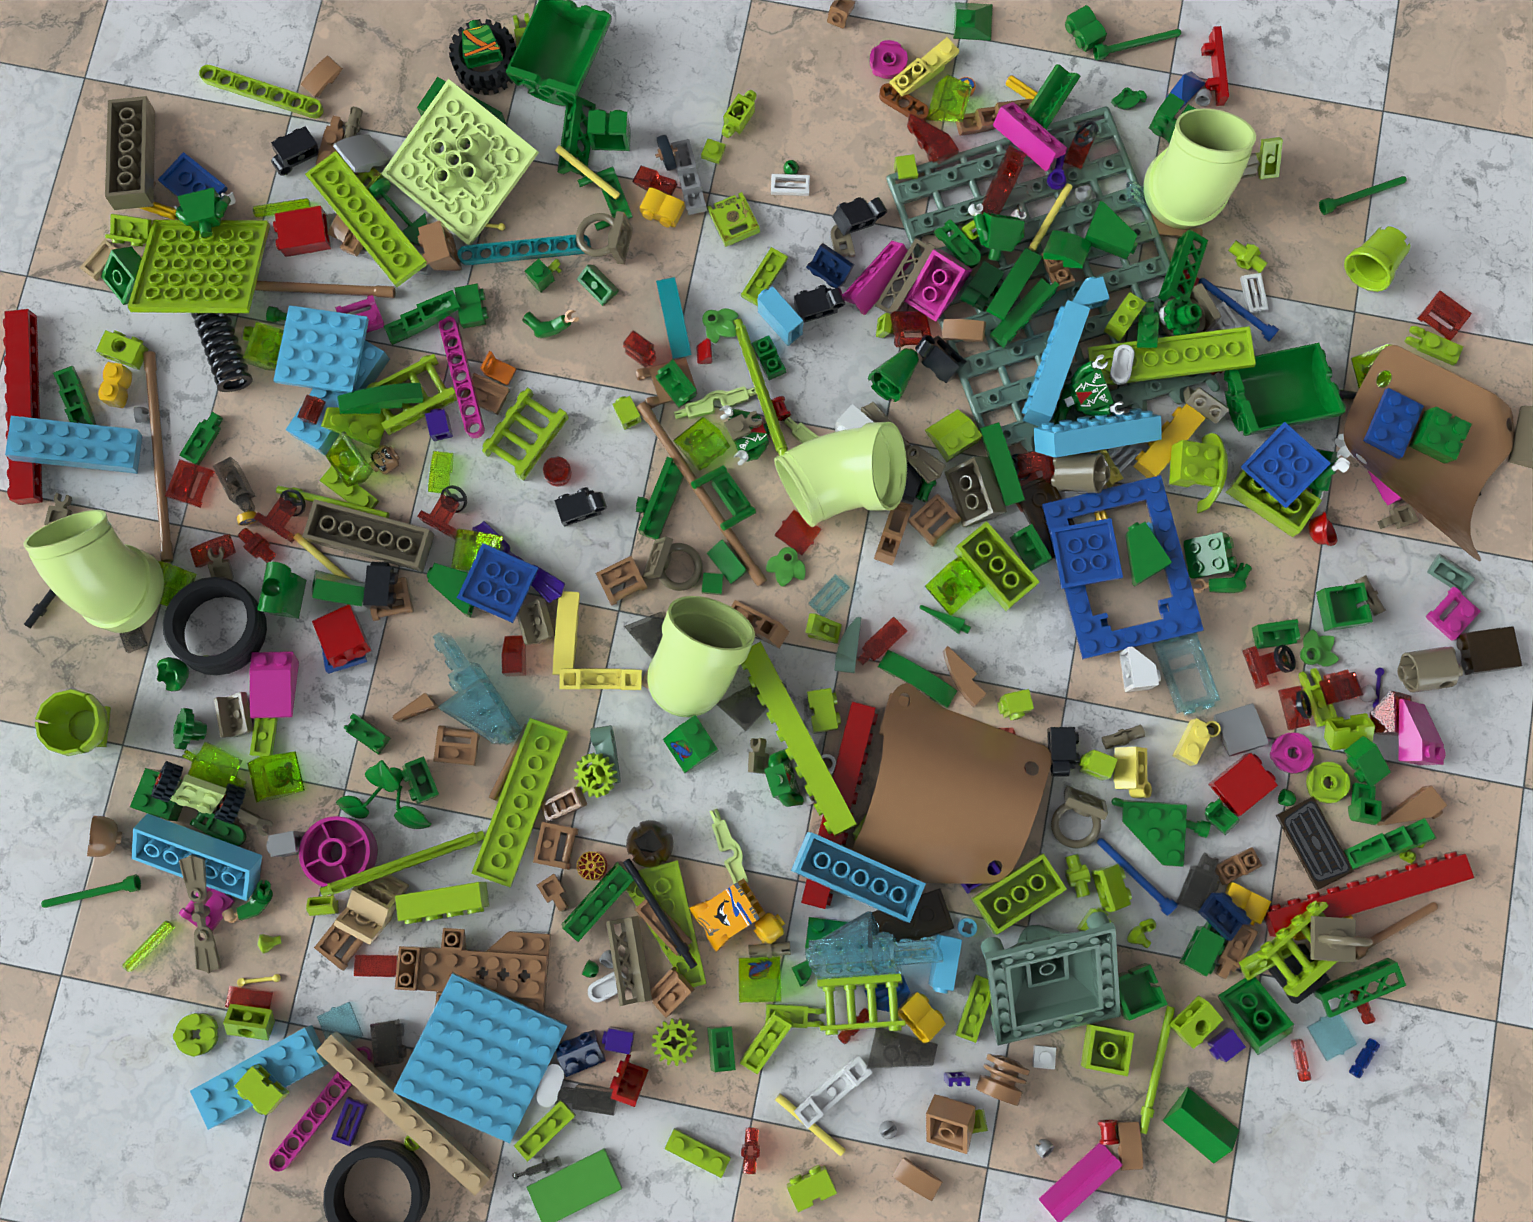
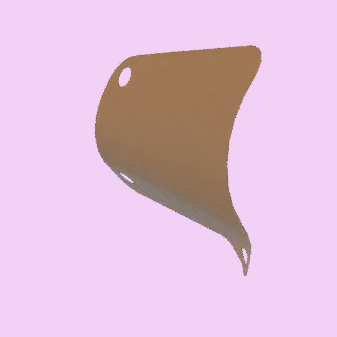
M1398 345L1388 346L1380 352L1353 400L1344 426L1343 436L1345 444L1355 459L1470 556L1478 561H1482L1471 538V518L1479 493L1486 481L1512 450L1514 439L1512 410L1509 405L1494 393ZM1382 371H1389L1392 375L1389 385L1383 388L1377 386V376ZM1387 388L1424 406L1405 453L1400 459L1363 441L1384 390ZM1438 407L1451 413V418L1457 416L1472 424L1466 439L1461 441L1463 446L1455 461L1444 464L1409 447L1424 411ZM1508 418H1511L1512 431H1509L1506 425ZM1356 454L1360 455L1367 462V464L1361 462L1357 458Z
M902 684L893 692L885 713L883 754L880 771L868 813L851 850L923 883L987 884L998 882L1008 876L1014 869L1026 844L1050 771L1051 753L1042 744L950 711L933 702L912 684ZM902 693H907L910 697V704L907 707L901 706L898 702L899 696ZM1030 761L1035 762L1039 768L1038 773L1033 776L1027 774L1024 769L1025 764ZM992 861H1000L1002 863L1001 872L997 875H990L987 871L988 865Z

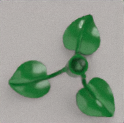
M383 760L368 768L365 772L366 779L378 787L366 802L362 803L355 796H343L336 801V805L346 814L354 818L363 819L369 815V810L366 806L369 805L382 788L388 792L397 790V812H395L394 817L401 825L411 829H424L432 824L416 808L410 806L400 807L401 790L403 788L400 785L403 780L402 770L396 767L389 769Z

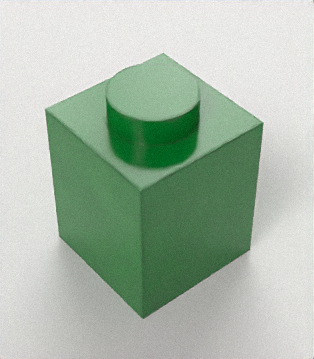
M539 258L524 271L527 279L540 293L555 281L552 271Z

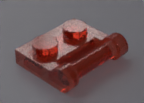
M1439 290L1417 319L1421 322L1424 321L1445 336V339L1451 341L1472 313ZM1433 312L1453 328L1449 330L1431 317L1429 313Z
M894 311L890 314L895 335L894 345L896 347L917 345L924 335L932 337L928 317L920 311ZM904 333H921L922 337H905Z
M179 459L165 496L201 508L203 504L201 500L210 477H213L215 471ZM198 473L203 474L194 498H189Z

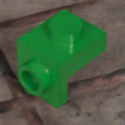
M1220 799L1209 803L1205 809L1206 820L1224 835L1240 821L1235 814L1223 805Z

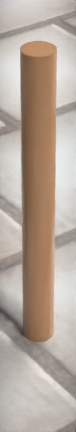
M524 724L489 795V798L495 801L508 777L527 724Z

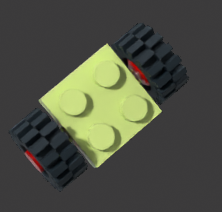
M168 761L164 763L154 784L151 797L165 802L170 800L178 805L197 809L201 813L211 814L216 808L215 819L229 824L234 822L245 798V788L230 783L224 788L185 774L180 782L183 767Z

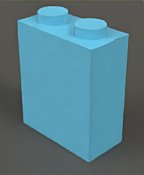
M773 286L770 289H764L757 298L758 313L784 343L789 346L803 335V320Z
M937 934L928 982L935 992L947 994L948 990L954 991L962 939Z

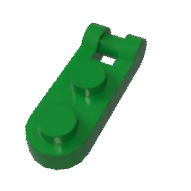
M951 219L945 222V226L939 227L934 231L935 236L946 245L960 262L970 268L977 267L981 259L979 250ZM952 232L953 235L949 237L947 233Z
M197 810L196 818H193L190 822L191 826L236 846H241L247 838L246 832L242 827L235 823L229 824L215 819L214 812L208 814ZM205 817H208L209 819L205 825L203 821Z

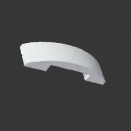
M857 1056L794 1110L795 1114L808 1129L855 1086L857 1087L870 1076L872 1071L862 1058Z

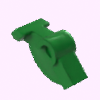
M1127 87L1114 97L1111 103L1114 107L1117 106L1123 110L1131 109L1139 101L1146 102L1147 95L1142 90L1132 91V89Z

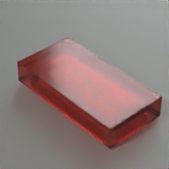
M355 955L354 976L396 977L398 955Z

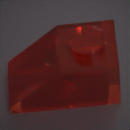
M522 635L505 636L502 674L505 676H526V645Z

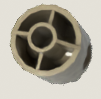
M1079 453L1053 457L1055 469L1054 475L1051 478V484L1059 492L1101 493L1105 484L1110 479V466L1102 453Z
M1438 647L1405 652L1401 656L1397 673L1405 688L1409 692L1416 693L1455 686L1459 677L1463 676V668L1457 662L1456 652L1453 647Z

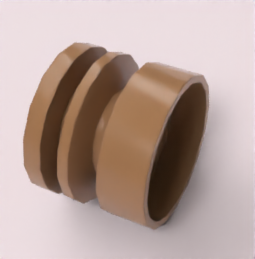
M987 1054L986 1059L995 1064L994 1066L983 1065L986 1070L991 1072V1075H980L976 1089L993 1098L1018 1106L1023 1092L1015 1087V1083L1026 1084L1027 1081L1018 1075L1020 1073L1029 1076L1030 1070L1021 1065L1020 1062L1003 1055Z

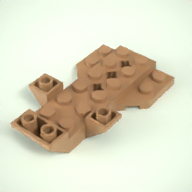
M443 928L441 948L399 946L395 989L435 991L436 1006L452 972L544 1014L551 934L509 931L487 951L467 950L465 929ZM483 967H485V971H488V975L484 976V978L481 977L482 975H479V970H482ZM504 968L506 972H509V976L505 977V980L500 976V972ZM524 970H527V974L530 973V978H527L526 981H523V978L520 977Z

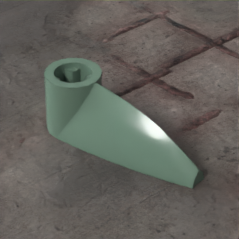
M856 617L843 634L836 653L834 671L855 673L861 617Z
M612 725L591 728V742L596 754L602 753L603 758L609 757V764H615L612 770H616L617 773L613 777L617 779L615 783H620V770Z

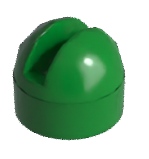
M794 160L786 161L783 166L784 174L797 175L799 171L797 162Z
M638 496L635 512L645 513L649 500Z
M1282 789L1278 796V803L1287 807L1295 804V793Z
M589 959L581 975L594 978L599 972L598 964Z

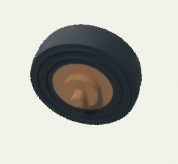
M666 135L658 136L657 143L659 149H657L658 154H655L656 158L660 157L661 161L663 160L667 171L676 168L674 156H676L675 152L678 149L670 145Z

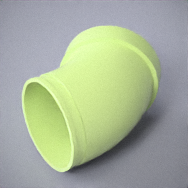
M1194 109L1181 114L1176 121L1168 148L1151 162L1144 178V197L1152 214L1160 222L1177 229L1196 228L1215 218L1226 206L1246 169L1256 141V133L1251 125L1234 114L1216 109Z
M892 422L866 423L861 428L829 433L804 442L786 451L785 454L774 458L776 470L786 492L802 518L811 527L834 515L856 508L865 507L870 511L894 510L901 502L905 491L907 479L906 450L902 435Z
M89 510L66 516L38 529L24 541V547L29 552L30 559L50 589L70 608L81 614L89 623L96 627L114 633H125L135 630L153 615L161 601L164 589V576L160 564L151 554L134 546L123 544L108 521L106 513L102 510Z
M686 596L674 600L669 605L662 624L663 636L648 668L647 682L653 699L663 710L679 717L700 716L710 711L722 699L739 665L748 657L755 639V631L749 620L731 606L711 598Z

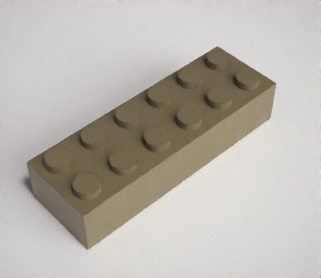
M147 96L108 100L105 197L114 210L153 206L155 110Z
M314 499L302 537L310 543L423 572L435 534L427 528Z

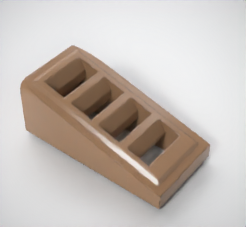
M423 693L395 713L392 718L397 722L404 721L434 710L438 706L429 694Z
M573 787L544 801L541 809L548 823L586 806L587 802L581 788ZM565 797H567L570 807L567 806ZM558 800H559L560 805H561V807H562V811H560L559 806H558V804H557V802H556V801H558ZM549 804H552L553 809L555 811L554 815L551 812Z

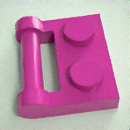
M373 295L367 296V299L343 307L341 305L335 307L336 312L347 314L370 306V310L355 314L368 317L369 322L366 333L384 328V322Z
M1451 587L1448 595L1433 611L1426 615V618L1446 637L1454 641L1481 611L1465 598L1458 588ZM1455 600L1458 604L1441 620L1439 616Z
M207 887V892L211 891L213 895L205 904L210 908V914L206 917L205 921L206 926L213 931L223 918L222 912L231 908L236 900L226 893ZM191 900L185 908L180 910L179 915L197 927V922H194L191 918L192 912L195 909L194 903L196 902Z

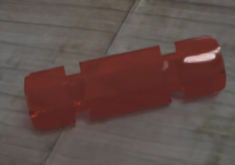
M1356 989L1350 991L1354 995L1353 1000H1357L1360 991ZM1368 1002L1357 1006L1358 1012L1362 1014L1361 1019L1364 1024L1375 1022L1376 1019L1374 1014L1370 1012L1371 1007Z
M863 1008L859 1013L860 1015L856 1016L857 1023L869 1021L868 1009ZM860 1029L842 1030L838 1035V1039L843 1044H847L851 1039L850 1037L854 1036Z
M1299 1038L1293 1039L1290 1043L1292 1049H1294L1295 1066L1299 1070L1297 1072L1298 1079L1301 1082L1310 1081L1311 1074L1308 1071L1309 1065L1306 1051L1303 1050L1305 1048L1304 1042Z

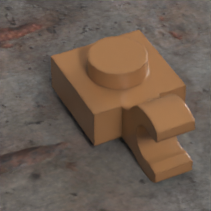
M552 874L537 884L547 903L553 900L561 912L569 908L561 896L566 891L556 874Z

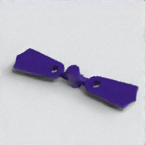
M485 521L472 528L469 538L470 542L477 546L482 545V543L488 545L495 543L497 549L503 546L502 552L524 561L510 551V545ZM538 567L539 570L531 586L551 603L562 596L565 583Z

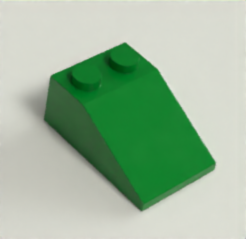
M1256 977L1250 980L1244 978L1218 995V998L1244 1039L1257 1055L1263 1053L1293 1032L1294 1023Z

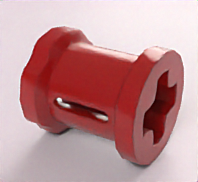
M784 396L771 399L778 421L785 420L791 416V412L786 408Z
M1099 1120L1098 1125L1101 1128L1099 1143L1102 1145L1119 1144L1115 1130L1117 1120Z

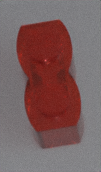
M632 330L623 343L625 354L644 368L651 366L656 360L654 344L635 330Z
M1348 669L1324 675V680L1319 681L1327 705L1364 695L1356 672L1349 673Z

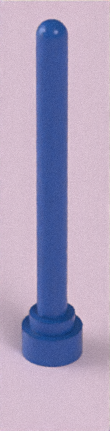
M1199 279V284L1202 283L1206 290L1222 302L1224 301L1227 306L1261 330V334L1264 335L1263 338L1268 342L1280 330L1274 325H1266L1207 279Z
M1103 838L1097 840V844L1160 903V910L1166 916L1170 915L1177 908V902L1172 898H1165Z

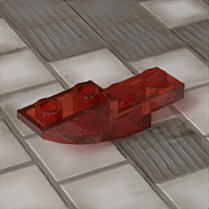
M1011 145L1007 148L997 173L983 199V210L980 213L1000 214L1022 170L1026 157L1025 153Z

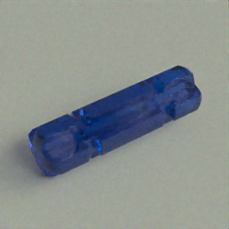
M1369 1038L1367 1040L1366 1048H1362L1354 1061L1356 1064L1352 1065L1349 1073L1356 1078L1362 1077L1363 1069L1368 1067L1375 1055L1373 1054L1374 1051L1377 1052L1380 1044L1374 1039Z

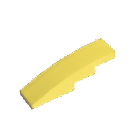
M563 591L562 596L558 598L553 675H560V669L574 668L579 620V592Z

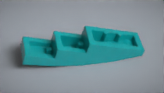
M672 277L657 280L656 283L672 359L692 355L676 279Z

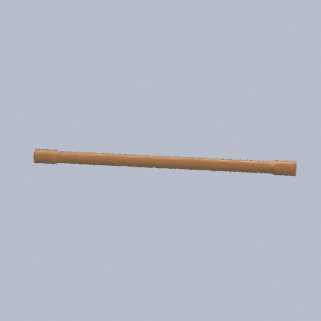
M257 281L255 290L373 295L385 298H395L396 295L395 286L381 285L360 286Z
M147 351L143 353L147 381L155 474L161 562H171L174 559L170 537L156 376V353Z
M646 401L640 403L636 407L645 422L649 424L670 457L673 458L678 469L746 567L750 577L757 587L767 581L766 577L754 563L731 528L725 531L721 529L720 524L726 520L703 486L696 489L692 487L691 482L696 480L697 477L657 420Z

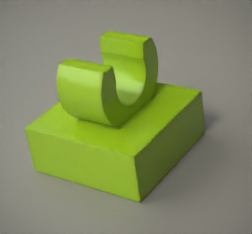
M884 313L878 318L876 337L884 338L888 334H894L895 331H899L900 323L892 321L893 314Z

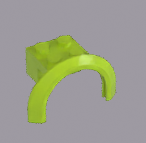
M1215 433L1203 436L1202 443L1181 440L1172 445L1169 484L1182 487H1190L1194 484L1213 487L1209 495L1205 499L1198 501L1197 513L1206 511L1220 495L1228 470L1226 448L1219 435Z

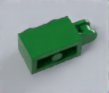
M1207 921L1204 927H1196L1179 962L1181 965L1206 977L1215 969L1216 963L1214 961L1217 955H1221L1225 948V944H1223L1225 938L1221 937L1217 930L1215 932L1210 931L1211 925Z

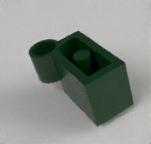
M984 261L962 293L960 300L980 311L985 306L989 307L994 298L992 296L994 291H998L1004 282L1002 278L1005 272Z

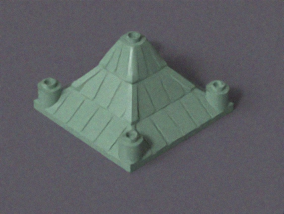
M1094 912L1087 918L1086 923L1089 929L1086 931L1060 933L1049 927L1030 925L1022 931L1018 943L1008 949H1004L1001 940L997 937H988L982 942L981 950L986 961L992 1006L990 1021L998 1046L1121 1016L1116 928L1113 922L1110 923L1104 912Z

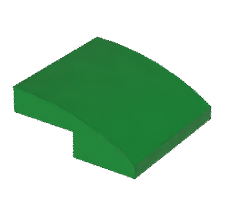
M1052 230L1043 251V259L1063 260V267L1083 269L1092 243L1072 233Z

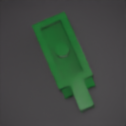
M1146 302L1145 312H1140L1137 348H1157L1159 315L1158 312H1154V302Z
M212 412L208 420L204 419L202 423L199 422L179 456L199 466L221 429L219 426L223 418Z

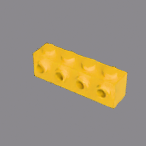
M1185 404L1182 408L1178 406L1171 414L1174 418L1170 422L1166 421L1161 426L1162 440L1148 442L1147 445L1150 447L1146 451L1141 450L1135 457L1137 462L1133 467L1146 478L1158 476L1171 460L1172 445L1181 440H1188L1205 420L1202 414L1188 404Z

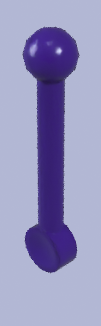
M1377 668L1375 670V674L1377 675V699L1372 705L1374 709H1379L1381 707L1379 698L1381 676L1384 674L1383 668Z

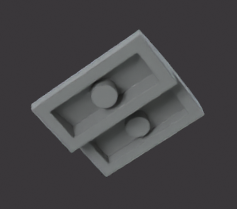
M369 134L345 138L334 143L333 146L354 172H370L372 166H387L390 162L388 156Z
M1253 703L1214 715V721L1219 723L1221 727V741L1229 757L1268 745L1265 730Z

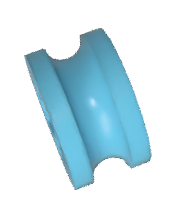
M964 918L959 921L957 928L962 936L972 937L975 935L977 924L974 920ZM965 922L973 926L968 934L967 931H962Z

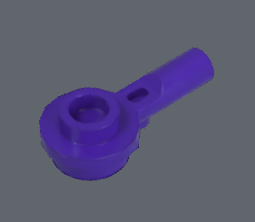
M1065 154L1056 159L1055 169L1047 177V184L1051 189L1059 190L1066 184V177L1063 171Z

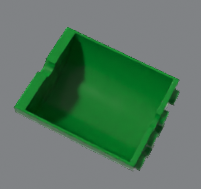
M539 0L507 67L506 74L517 86L523 85L529 89L528 93L542 101L559 106H568L570 102L574 104L612 22L611 14L604 10H595L588 5L577 7L576 3L572 0Z
M1320 343L1255 356V367L1224 371V380L1228 383V390L1224 391L1229 414L1238 432L1243 431L1244 436L1277 430L1284 422L1291 427L1342 416L1346 412L1345 403L1341 401L1339 395V387L1330 379L1333 375L1332 369L1327 364L1326 353L1321 348Z

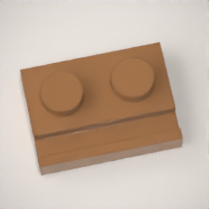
M473 373L472 380L479 407L498 415L510 389ZM465 390L462 398H467L471 391Z
M673 967L650 990L652 1003L665 1018L670 1016L695 990L685 977L676 971V967Z

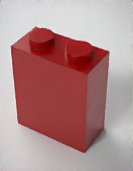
M321 205L275 213L273 227L278 235L276 246L278 251H281L285 257L331 249L327 217Z
M347 604L312 621L325 656L333 668L344 666L347 662L363 657L366 653L372 651L357 614L351 605Z
M1252 753L1243 755L1208 784L1228 810L1236 816L1244 814L1278 786L1275 782V776L1270 771H1266L1261 765V759Z

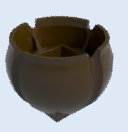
M655 820L642 821L638 827L634 826L627 836V852L633 856L632 860L636 864L648 868L657 867L661 861H667L673 850V837L671 833H667V827L664 824ZM652 830L662 844V847L646 857L636 841Z

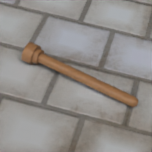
M1432 902L1370 937L1373 940L1372 946H1356V959L1359 960L1366 956L1369 948L1437 910L1438 904Z

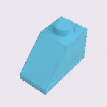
M1093 276L1087 278L1072 302L1089 307L1090 309L1106 306L1110 298L1103 277L1096 278Z

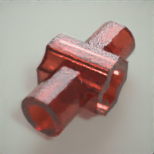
M244 528L238 534V538L245 543L244 549L256 559L260 557L268 563L275 558V552L269 548L271 544L258 532L254 534L248 528Z
M747 1127L745 1130V1144H742L741 1156L744 1157V1174H756V1161L760 1156L758 1128ZM748 1146H753V1150L757 1152H753V1155H748V1151H745V1149L748 1150Z

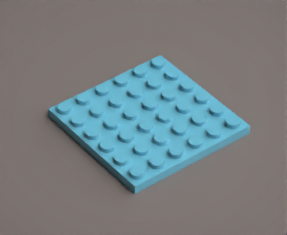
M452 972L393 1092L510 1144L560 1043L567 1024Z

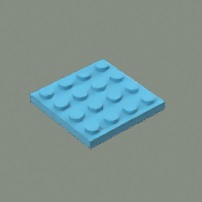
M289 305L273 381L279 384L340 393H352L355 391L369 322L368 317Z

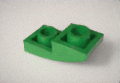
M769 335L751 343L768 380L786 373V368Z

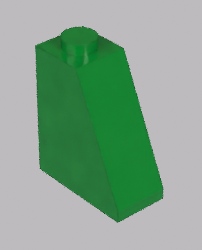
M1100 201L1084 239L1090 241L1092 247L1126 260L1130 253L1134 254L1138 245L1135 242L1137 234L1111 208Z
M1139 522L1134 523L1128 527L1129 531L1125 535L1131 579L1134 587L1172 563L1146 522L1141 524Z
M434 563L427 573L428 582L464 615L471 618L475 606L457 599L468 573Z
M315 570L311 588L312 598L362 607L365 583Z

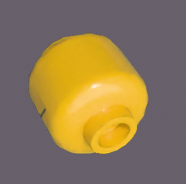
M768 912L755 922V929L753 931L762 943L772 944L784 934L782 926L785 923L778 914L774 916Z

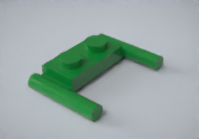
M612 166L597 172L596 174L621 193L618 199H614L601 188L612 217L615 218L616 212L621 211L626 214L628 219L633 218L614 167ZM587 176L577 180L580 187L593 183ZM605 221L594 224L597 231L611 226Z
M724 465L691 482L692 487L696 489L712 481V487L734 516L720 524L723 531L756 514V509L751 506Z

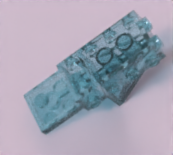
M441 632L433 636L435 648L439 653L444 654L446 657L445 663L449 669L454 670L447 675L451 680L449 684L455 692L458 691L457 694L439 705V709L489 740L491 744L508 745L516 739L515 736L522 729L480 664L469 662L451 635Z
M871 911L865 912L819 940H810L809 948H806L805 951L809 967L818 980L901 974V965L943 962V953L937 939L924 937L916 941L901 939L897 942L893 934L888 932L879 933V926Z

